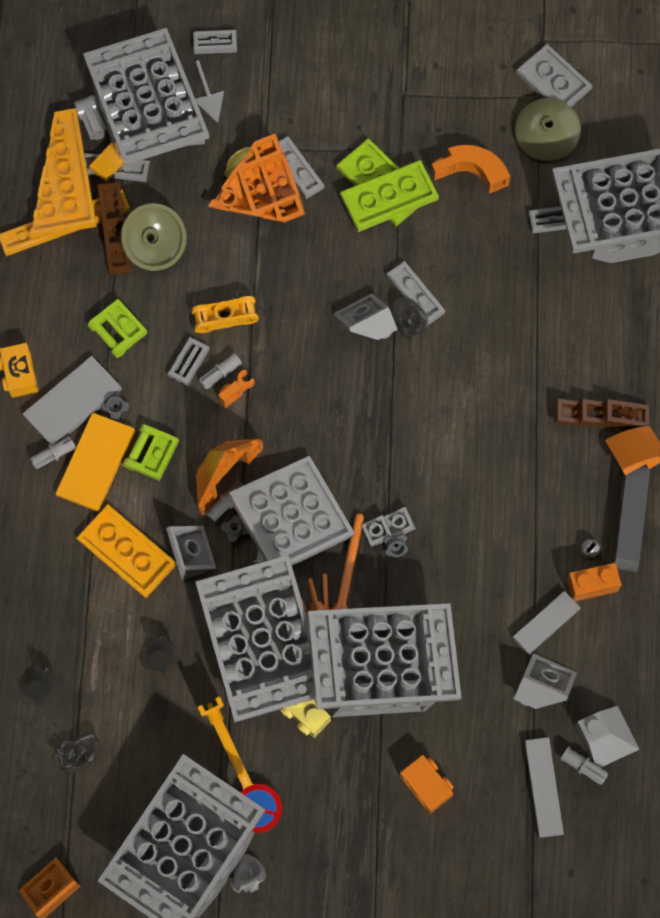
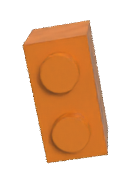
M616 563L572 572L567 577L570 595L574 601L615 593L622 586Z
M422 755L400 773V778L427 812L431 814L453 796L454 793L451 790L454 787L446 777L441 778L436 772L438 767L430 757L426 759Z

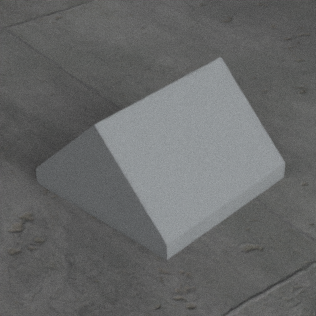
M169 526L166 528L182 580L217 569L204 526Z

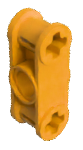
M244 296L238 299L193 307L191 312L195 316V332L207 333L212 330L249 325L257 322L259 317L255 313V298L253 296ZM223 312L230 313L228 317H220V314Z

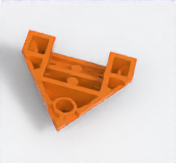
M276 134L253 143L250 147L251 150L226 180L215 200L213 199L208 205L210 208L284 223L305 215L299 190Z
M262 440L226 441L209 451L204 462L196 471L198 508L202 515L218 499L215 485L239 459H242L249 465L263 450Z

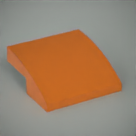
M650 426L630 429L605 440L625 475L645 464L650 469L660 463V442Z

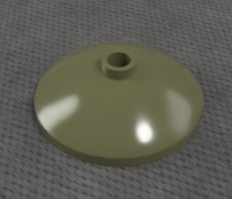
M552 98L539 99L527 105L519 114L515 126L516 140L522 151L532 159L541 162H555L567 157L576 148L581 134L580 120L576 112L565 102ZM549 122L553 126L551 128H547L545 124Z
M151 203L139 206L131 211L123 222L121 228L123 251L133 264L142 269L150 271L166 269L176 263L184 252L186 246L185 226L179 215L165 205ZM148 234H151L153 237L151 242L146 238Z

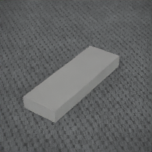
M287 136L280 140V145L289 163L297 188L305 199L323 190L324 184L291 139Z
M405 261L387 273L388 279L427 326L445 314L444 308Z
M564 591L515 634L513 640L529 656L574 616L581 607Z

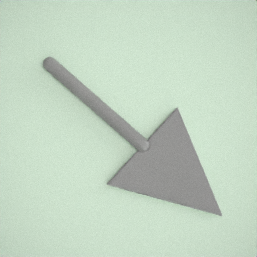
M196 60L195 63L206 96L195 100L197 105L218 123L224 91L210 94L200 61Z

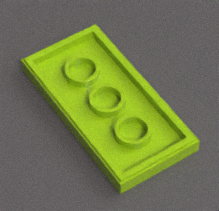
M369 138L336 165V169L354 186L399 169ZM416 209L392 218L390 221L397 227Z
M421 160L340 192L344 205L358 232L439 199Z

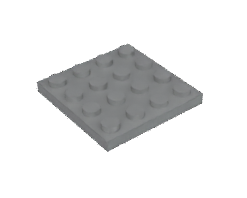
M310 456L233 490L228 494L229 499L265 562L289 555L291 565H294L351 538L355 534Z

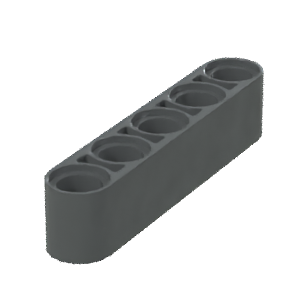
M646 464L627 475L624 474L613 563H616L618 570L638 571L650 469H648Z

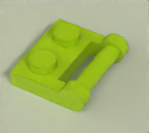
M119 299L88 323V327L104 340L112 349V354L116 358L121 357L127 349L147 334V330ZM107 321L123 339L120 344L102 326L103 322Z
M142 424L139 429L140 435L129 457L125 458L122 465L129 470L160 481L179 443V438ZM148 437H153L142 463L136 462Z

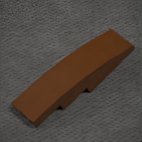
M120 182L99 184L98 191L109 275L132 273L130 260L125 255L121 245V228L125 217Z
M557 399L554 401V423L604 428L650 426L649 405L610 399L604 402L582 399L579 402Z

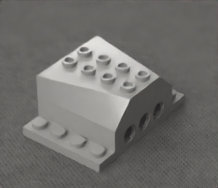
M167 28L83 53L91 75L93 89L102 118L116 154L120 159L122 158L124 165L184 146L205 144V140L209 139V132Z
M660 149L552 169V176L572 253L590 250L592 259L615 263L652 256L660 252Z
M289 555L196 581L234 722L314 700L308 621Z
M451 604L307 612L316 709L332 708V717L423 712L435 702L457 701L461 699Z
M183 754L98 882L149 918H199L217 897L244 856L254 835L252 830L266 810Z

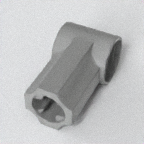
M91 95L73 102L90 140L103 138L108 132L100 115L101 111L95 96Z

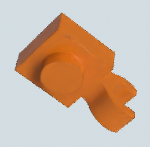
M242 370L238 374V381L232 384L228 383L220 390V394H218L219 402L225 409L243 395L242 392L253 387L255 384L253 378L248 382L242 380L247 376L246 370Z

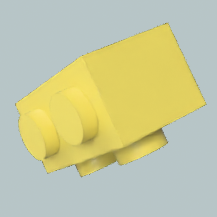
M314 700L280 709L288 719L293 718L299 723L297 727L306 736L310 734L313 738L331 721V716L324 709H316Z

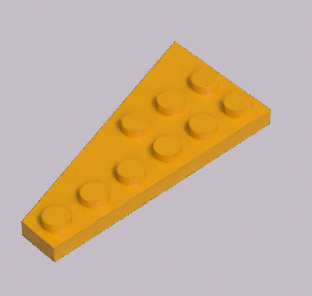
M76 108L54 112L49 148H47L46 162L42 171L37 207L34 211L33 226L30 230L31 239L97 227Z

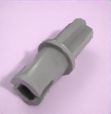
M233 353L219 365L215 364V368L202 376L199 381L205 389H209L221 379H226L229 373L242 365V362Z
M68 436L52 446L48 445L47 449L31 457L30 461L34 468L39 469L53 460L58 461L59 457L75 450L76 447Z
M568 747L561 757L562 761L579 771L578 774L583 773L600 785L604 783L608 776V773L592 763L589 757L586 759L571 749V747Z

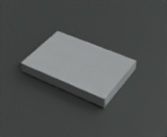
M548 44L516 70V74L543 99H557L565 102L570 107L585 96L593 86Z

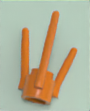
M323 574V605L322 601L318 602L313 581L309 578L308 584L313 603L309 604V609H307L302 600L306 617L308 611L330 610L327 574Z

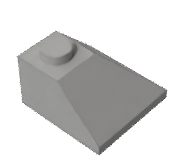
M370 294L334 313V317L349 331L376 340L387 338L392 332L398 330L389 307L374 294Z
M533 653L514 699L525 706L535 709L566 701L577 672Z
M618 706L599 711L578 721L574 726L592 763L600 768L639 750Z

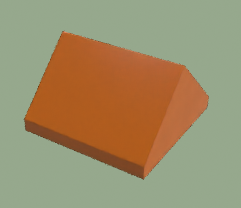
M56 857L18 891L38 918H46L81 886Z

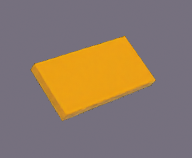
M92 413L58 487L56 496L99 512L135 429Z
M108 504L76 538L145 599L177 565V562Z

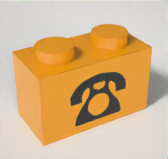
M27 343L1 348L0 370H4L6 376L2 378L4 390L9 391L12 398L39 392L31 352Z

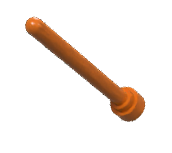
M361 513L355 515L352 528L355 534L350 538L338 600L331 610L348 609L346 603L364 516Z

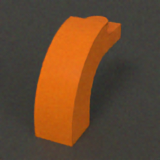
M459 145L448 148L447 158L441 157L435 160L431 166V175L434 181L455 172L468 171L474 173L482 180L488 193L509 186L510 174L503 162L492 152L478 146Z

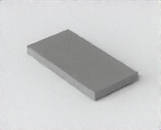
M91 356L26 410L23 416L52 446L66 438L86 421L92 413L99 410L104 401H108L113 393H119L122 388Z

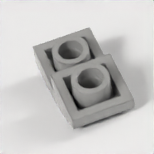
M406 507L385 517L381 515L362 524L371 546L383 543L388 535L392 537L398 536L399 534H406L416 529Z

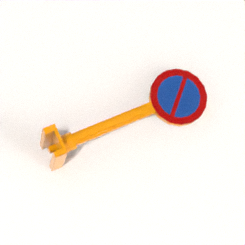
M219 696L215 698L216 707L209 703L207 704L209 710L205 711L202 705L198 707L201 717L207 716L210 724L214 725L243 786V790L240 793L266 810L252 831L255 833L269 831L277 825L281 818V799L276 791L269 786L252 784L222 721L224 717L220 709L224 704Z

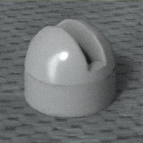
M593 539L584 541L581 546V553L587 559L597 557L600 552L599 543ZM594 544L595 547L588 553L586 551L587 548Z

